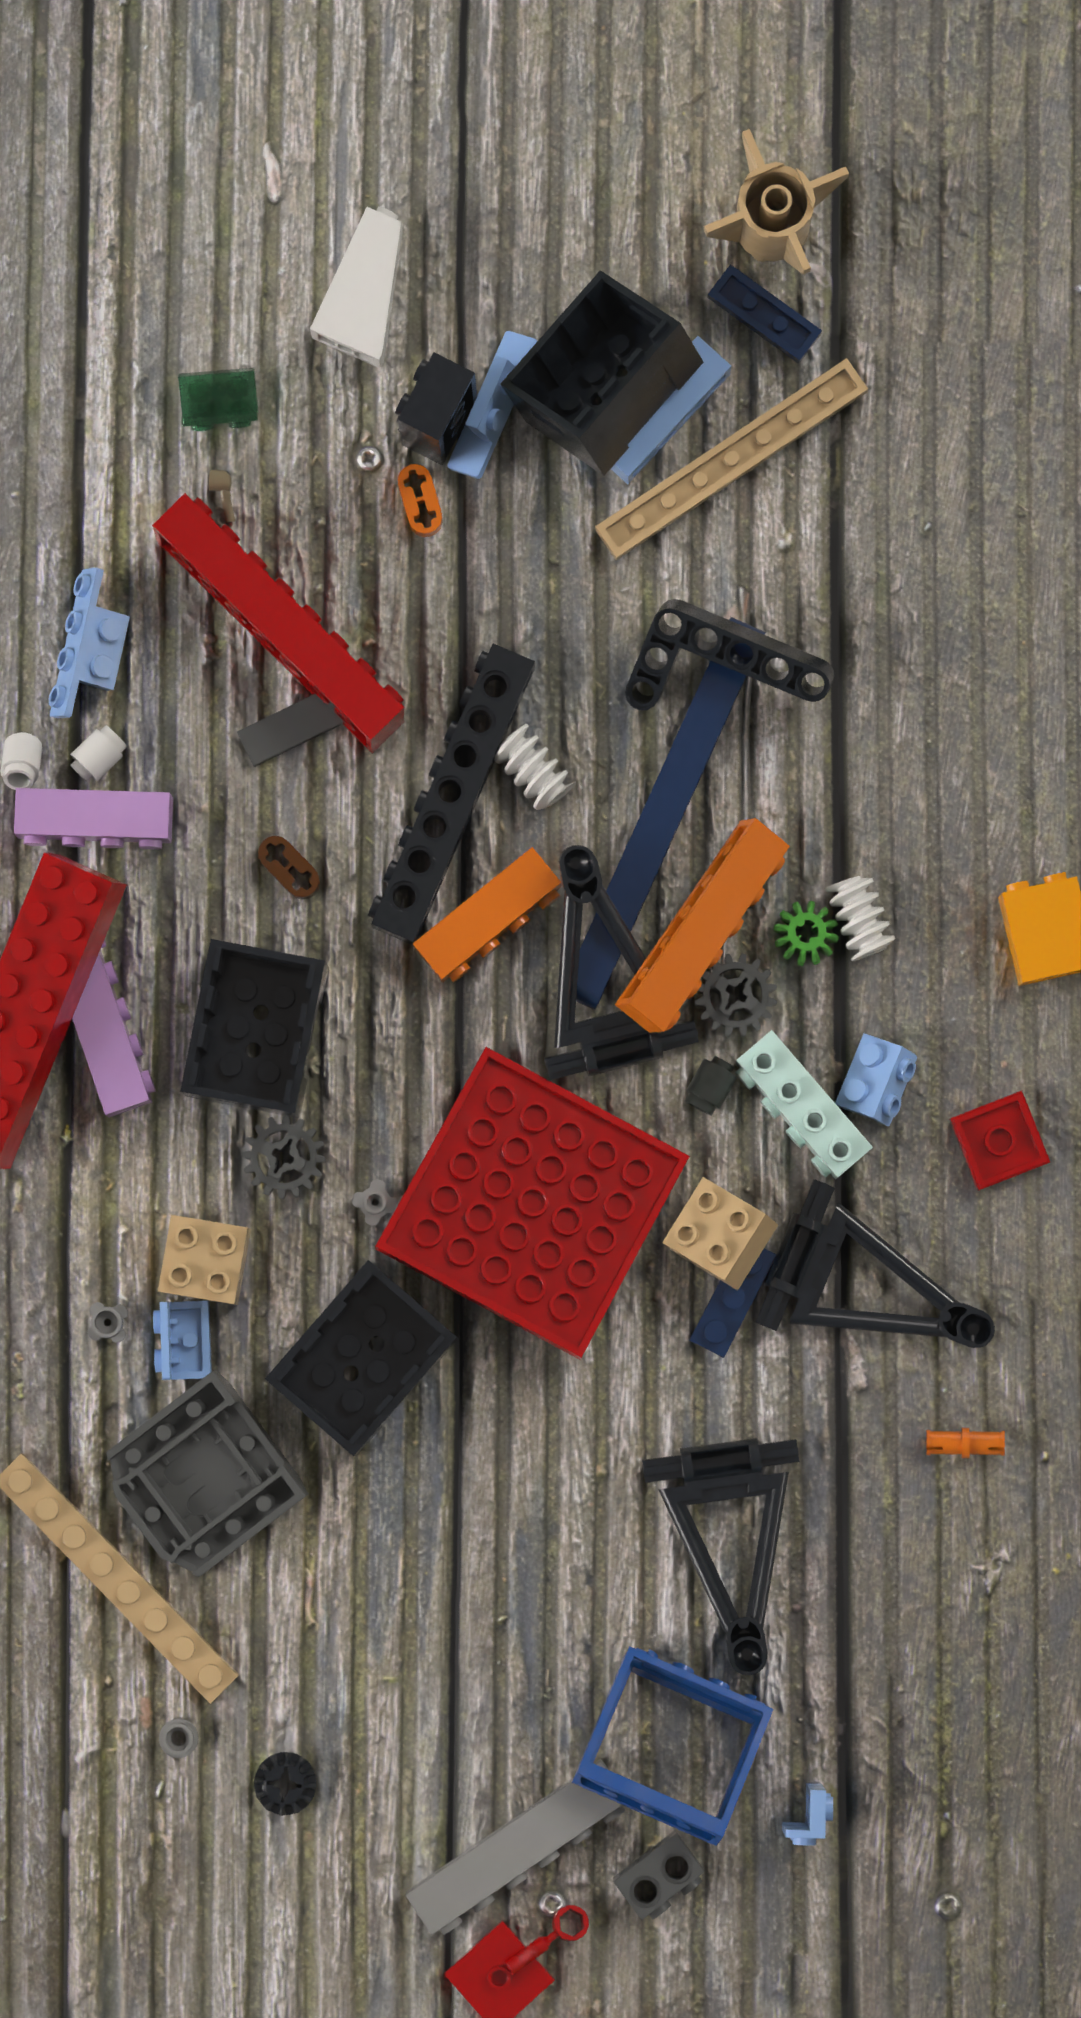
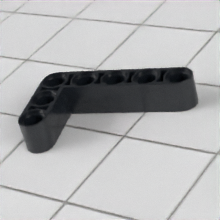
M671 599L663 603L652 621L626 686L625 696L630 706L637 710H649L654 707L666 687L681 648L810 702L820 701L825 698L832 686L835 675L832 666L819 657L683 600ZM672 613L677 615L682 625L677 628L670 627L664 620V614ZM702 628L711 629L715 632L717 641L711 643L704 641L700 636L699 630ZM738 643L747 644L752 649L753 655L751 657L740 656L735 651V645ZM661 648L667 654L668 660L664 662L656 661L651 656L650 649ZM774 658L783 659L787 663L789 670L786 672L774 670L770 660ZM809 673L820 675L824 680V685L821 687L811 686L806 680V675ZM638 682L650 684L654 694L650 696L641 694L636 684Z

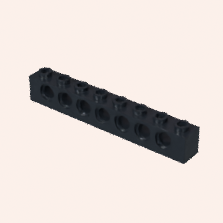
M494 643L489 653L486 651L481 652L474 672L479 673L474 687L467 685L459 703V707L464 708L459 722L452 720L446 732L444 741L449 743L444 757L437 755L430 769L429 776L434 778L428 792L422 790L416 801L413 811L419 813L413 827L409 825L405 827L398 846L404 848L398 862L391 860L384 875L383 881L388 883L383 897L376 895L370 907L368 916L373 918L372 928L411 945L418 940L493 767L495 755L499 750L498 747L506 737L535 670L534 660ZM492 680H499L506 685L507 689L500 697H490L485 692L487 683ZM476 715H485L492 723L487 731L480 733L471 729L469 725L471 719ZM464 749L471 750L476 755L475 763L466 768L458 766L454 761L456 754ZM448 784L458 786L461 790L459 799L451 803L443 801L439 796L442 787ZM432 819L443 821L446 825L443 835L437 838L429 837L424 832V827L428 821ZM424 854L430 858V867L425 872L416 873L410 869L409 862L414 855ZM401 889H409L416 895L415 902L408 908H400L394 903V896Z

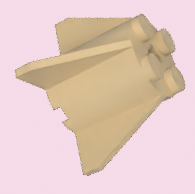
M750 129L742 132V139L750 173L740 188L737 211L734 214L705 225L704 232L710 238L740 242L745 251L750 253L757 261L774 262L785 260L800 273L806 274L810 272L811 267L802 246L808 238L813 209L848 178L849 172L846 167H843L809 181L806 175L797 168L795 170L792 167L784 166V163L780 162L765 164Z

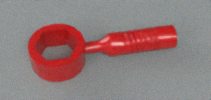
M567 1905L560 1908L552 1919L553 1932L547 1936L538 1937L527 1947L519 1951V1953L505 1961V1965L511 1974L515 1975L546 1952L551 1942L559 1938L568 1942L582 1938L587 1933L589 1927V1919L586 1912L581 1907L575 1905ZM568 1910L579 1915L581 1921V1930L573 1936L562 1932L560 1927V1916Z

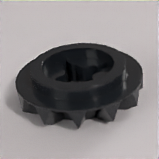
M280 1752L269 1756L261 1763L254 1778L256 1798L266 1810L281 1816L296 1814L302 1811L312 1801L316 1792L317 1781L312 1766L305 1758L291 1752ZM285 1767H288L290 1780L296 1782V1784H302V1787L289 1789L288 1794L285 1796V1801H283L280 1788L274 1786V1784H268V1781L274 1782V1780L281 1779L282 1774L285 1772Z

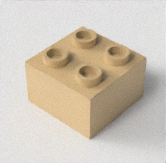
M703 1177L662 1243L677 1255L738 1291L778 1227V1224L764 1212Z
M171 1215L158 1292L238 1305L251 1229Z

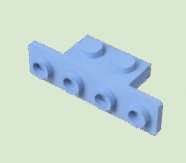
M511 331L505 332L447 466L452 471L476 479L482 478L514 405L500 383L536 344L537 340L535 338Z
M97 567L83 569L74 583L73 592L76 598L73 611L69 613L65 624V630L68 633L65 647L60 651L57 659L58 679L49 695L50 717L70 718L72 716L79 683L107 691L114 690L130 616L96 606L104 572L103 569Z

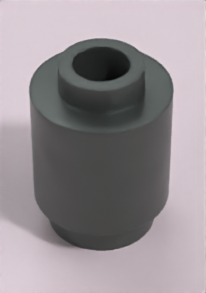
M714 1056L712 1061L703 1059L686 1090L689 1094L685 1102L701 1112L712 1116L715 1109L720 1110L737 1079V1076L731 1073L734 1066L717 1056Z

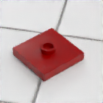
M1022 1091L949 1119L977 1191L1050 1163Z
M503 1920L444 1972V1975L482 2018H514L555 1981V1978L537 1958L515 1975L511 1974L505 1965V1961L519 1953L526 1945Z

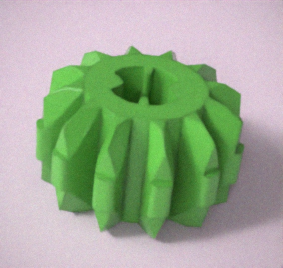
M814 901L808 902L806 912L804 913L798 902L793 903L792 910L795 917L783 910L779 916L788 925L775 924L773 928L774 932L786 935L775 941V947L780 948L789 945L790 948L785 951L783 958L789 960L794 952L798 953V966L804 965L807 954H809L813 965H818L820 957L817 950L829 957L833 951L824 942L837 943L839 939L838 935L826 932L835 928L838 924L837 921L834 919L823 922L822 919L826 917L829 909L823 907L818 915L814 914ZM804 924L812 926L810 932H816V937H811L808 943L800 941L801 935L796 936V930H801Z

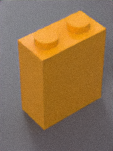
M1066 872L1043 877L1044 884L1029 886L1028 881H1020L1006 885L1007 892L999 895V904L1019 986L1081 973V891L1077 876L1067 878Z

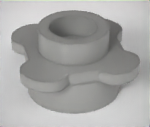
M373 1180L368 1189L363 1192H356L352 1198L353 1205L361 1209L365 1215V1222L371 1226L379 1224L380 1218L387 1213H394L398 1206V1201L390 1197L385 1190L386 1185L382 1180ZM373 1199H377L379 1201V1204L377 1206H373L371 1204Z
M100 1302L94 1303L90 1307L92 1318L91 1327L87 1331L88 1336L95 1341L101 1338H109L115 1343L123 1341L126 1336V1332L123 1329L124 1319L128 1316L126 1307L121 1304L115 1307H106ZM106 1319L111 1320L110 1326H105L104 1321Z

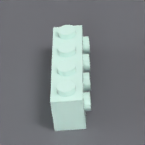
M772 1030L736 1060L735 1063L739 1069L735 1074L749 1090L755 1086L765 1097L760 1101L763 1107L774 1119L780 1115L790 1126L786 1130L788 1136L799 1148L806 1145L815 1155L811 1162L825 1178L831 1174L836 1180L873 1148Z

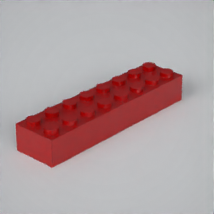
M184 493L152 525L157 543L312 695L316 694L327 705L331 702L335 706L334 712L343 721L342 725L373 754L405 722L404 706L402 705L404 699L389 684L383 688L374 677L377 674L375 670L361 657L356 661L347 650L349 645L338 633L332 631L328 634L320 624L322 621L321 617L308 604L301 607L293 598L294 591L283 579L278 577L274 581L265 570L268 567L266 563L252 550L247 554L238 543L240 538L229 526L223 524L219 527L211 517L213 515L212 510L200 498L197 497L193 501Z
M44 852L0 959V1169H10L127 886L123 882L59 854Z

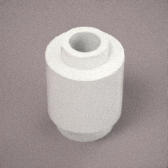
M105 725L100 731L95 729L70 754L75 760L70 766L86 782L91 777L98 782L123 757L121 752L127 745L112 729Z
M20 732L12 734L5 739L0 773L4 783L9 788L14 790L16 788H30L38 779L42 754V743L38 738L29 733Z

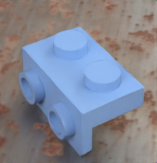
M863 1033L835 1104L845 1110L874 1119L882 1125L890 1126L892 1119L900 1110L901 1097L907 1082L914 1076L917 1055L903 1046Z
M209 1301L160 1302V1310L153 1311L154 1334H161V1349H155L154 1351L155 1372H162V1380L203 1379L212 1372Z
M806 1783L805 1823L782 1822V1831L786 1838H790L793 1841L792 1844L816 1845V1838L825 1839L826 1821H833V1797H831V1793H826V1789L821 1783Z

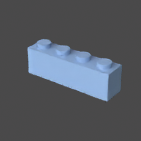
M699 336L692 343L704 363L680 390L676 389L628 443L629 448L611 468L627 484L636 477L730 376L732 366Z

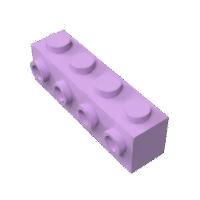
M16 788L14 834L18 839H24V845L46 846L47 840H62V846L85 847V841H100V847L123 848L124 842H139V848L162 849V843L172 842L173 797L169 792Z

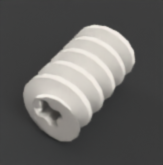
M524 724L500 744L494 760L498 764L508 761L504 772L507 775L518 773L514 779V784L517 787L528 784L524 791V796L528 799L538 796L533 807L536 810H541L559 801L574 787L576 782L568 785L563 784L568 772L566 770L556 774L553 772L558 760L556 758L547 762L543 760L549 749L544 747L535 750L533 747L539 737L535 735L525 739L524 734L529 725Z
M857 876L835 883L825 889L826 892H838L830 900L831 906L843 907L835 915L836 920L849 921L840 931L842 935H854L846 944L848 950H859L851 958V961L860 960L887 949V946L895 940L894 935H882L881 933L890 925L889 921H877L876 919L885 910L884 907L871 906V903L879 897V893L866 892L865 890L874 882L873 878Z

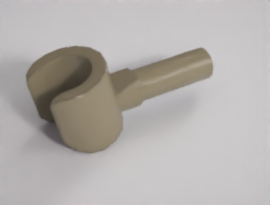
M210 470L209 491H221V501L226 523L235 522L230 498L231 476L224 470Z

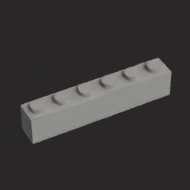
M602 1759L594 1763L608 1770ZM572 1778L407 1890L405 1896L431 1935L438 1930L445 1935L463 1922L459 1917L471 1908L477 1913L495 1900L492 1895L495 1891L504 1885L508 1891L528 1878L525 1874L526 1870L537 1863L540 1868H543L558 1858L560 1854L557 1849L569 1841L573 1846L579 1844L593 1833L589 1827L601 1819L607 1824L625 1812L622 1804L572 1783Z

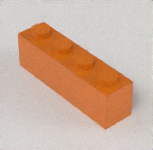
M531 847L413 943V947L442 983L449 978L452 982H455L471 969L467 963L480 954L482 958H485L499 947L501 943L497 939L505 932L510 930L514 934L523 928L531 920L527 915L537 906L544 910L560 897L557 890L562 887V882L535 849Z

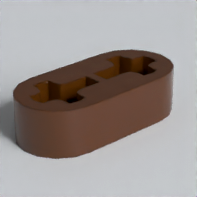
M271 836L263 840L259 846L258 855L261 863L270 874L295 898L308 899L314 896L320 886L319 875L314 867L283 837ZM273 845L275 848H279L282 845L285 847L282 854L289 862L285 868L277 860H273L271 863L267 861L270 856L267 850L269 846ZM295 868L303 876L310 873L312 875L309 879L310 889L306 890L303 887H300L298 890L294 889L293 886L296 884V881L289 872Z

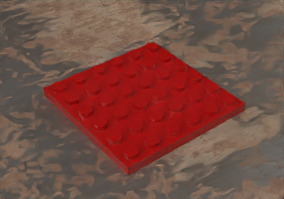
M485 1047L379 1238L375 1249L581 1360L690 1156L492 1049Z

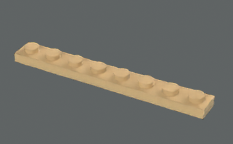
M847 358L595 526L596 532L617 561L868 392L867 386Z
M23 1453L0 1474V1488L210 1704L239 1676Z

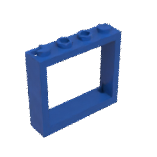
M629 1646L572 1783L717 1846L725 1834L774 1709L756 1700L757 1696L744 1694L742 1696L729 1690L730 1686L719 1679L709 1678L706 1680L695 1675L694 1670L685 1664L678 1662L669 1664L658 1659L657 1653L650 1649L646 1652ZM631 1672L752 1725L715 1817L593 1763Z

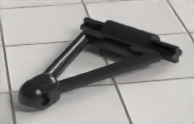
M583 845L567 847L559 858L560 877L565 893L554 1048L580 1043L581 1049L544 1058L549 1080L585 1071L589 1077L664 1057L663 1051L698 1043V1032L694 1020L674 1025L671 1029L664 1032L651 1033L623 1011L575 1022L583 903L591 902L634 975L646 957L603 887L598 861L593 852Z
M813 1180L800 1214L793 1213L771 1266L764 1284L770 1288L755 1323L777 1331L789 1300L793 1296L798 1298L789 1324L945 1337L970 1348L984 1347L992 1340L995 1326L992 1318L987 1313L957 1301L839 1202L834 1209L828 1226L822 1224V1219L835 1188L824 1182ZM846 1233L940 1310L938 1318L817 1307Z
M757 1438L680 1448V1455L642 1460L645 1483L684 1478L685 1486L658 1490L724 1629L729 1661L733 1669L742 1675H754L760 1672L767 1661L768 1653L763 1627L789 1472L762 1475V1467L800 1462L796 1439L758 1444ZM766 1495L746 1616L738 1617L686 1505Z

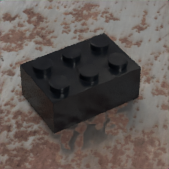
M433 352L429 361L423 359L419 364L413 380L416 381L415 388L411 395L405 393L402 396L395 414L398 415V431L400 432L402 445L443 465L477 398L475 373Z

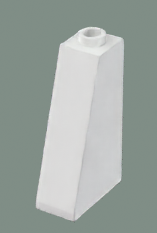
M366 207L310 327V332L313 339L381 369L385 358L403 230L402 222L397 220L398 216L392 211L382 207H378L377 210Z

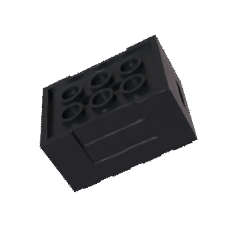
M600 270L500 385L526 423L605 476L629 448L628 443L676 389L680 390L704 362L679 321ZM626 368L628 371L627 375L618 377L617 373L619 370ZM596 397H600L603 402L600 405H592L593 400Z
M210 939L180 1092L190 1098L300 1118L307 1080L304 1076L318 1005L322 1006L329 974V966L326 961ZM261 1005L267 1007L269 1011L267 1018L264 1020H258L254 1016L255 1008ZM251 1043L260 1045L261 1053L258 1057L252 1058L247 1055L246 1050Z
M368 1260L268 1374L265 1380L354 1457L363 1450L383 1427L382 1424L459 1338ZM375 1336L381 1337L384 1341L383 1349L378 1352L371 1350L369 1346L370 1340ZM348 1366H355L359 1371L358 1378L354 1381H348L344 1377V1370Z

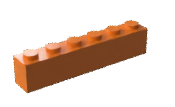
M758 819L741 820L619 997L615 1006L649 1033L664 1032L671 1029L680 1018L681 1012L679 1009L685 1000L692 998L700 989L702 984L700 978L706 969L713 967L723 954L721 947L727 938L734 936L744 923L742 916L746 910L754 906L763 896L765 889L762 887L770 876H774L784 865L785 858L783 856L790 846Z

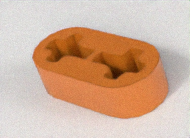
M410 464L404 467L398 476V487L408 523L416 535L431 537L437 534L443 523L435 487L429 471L424 466ZM416 474L418 479L425 478L426 480L420 486L421 497L416 498L413 488L411 486L405 487L404 485L410 482L409 475ZM424 503L427 513L429 515H436V518L431 520V526L428 528H424V525L420 522L415 523V520L420 518L418 505Z

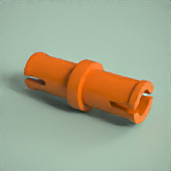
M961 1428V1431L926 1430V1455H961L962 1459H969L970 1455L1005 1456V1431L978 1432L970 1431L969 1428Z

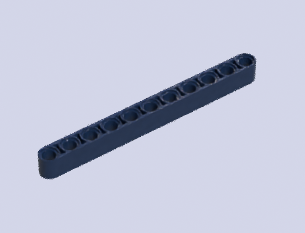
M733 617L729 619L761 634H766V632ZM738 643L735 645V651L740 656L751 657L753 655L752 649L747 644ZM710 661L606 890L630 932L747 677L713 661ZM597 912L580 947L576 1002L593 1010H596L621 955L620 950Z

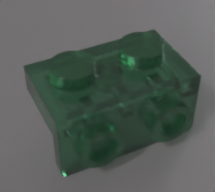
M255 367L180 373L178 375L182 409L181 423L183 427L191 426L192 431H206L213 429V424L229 423L230 428H244L251 426V421L258 420L259 407Z

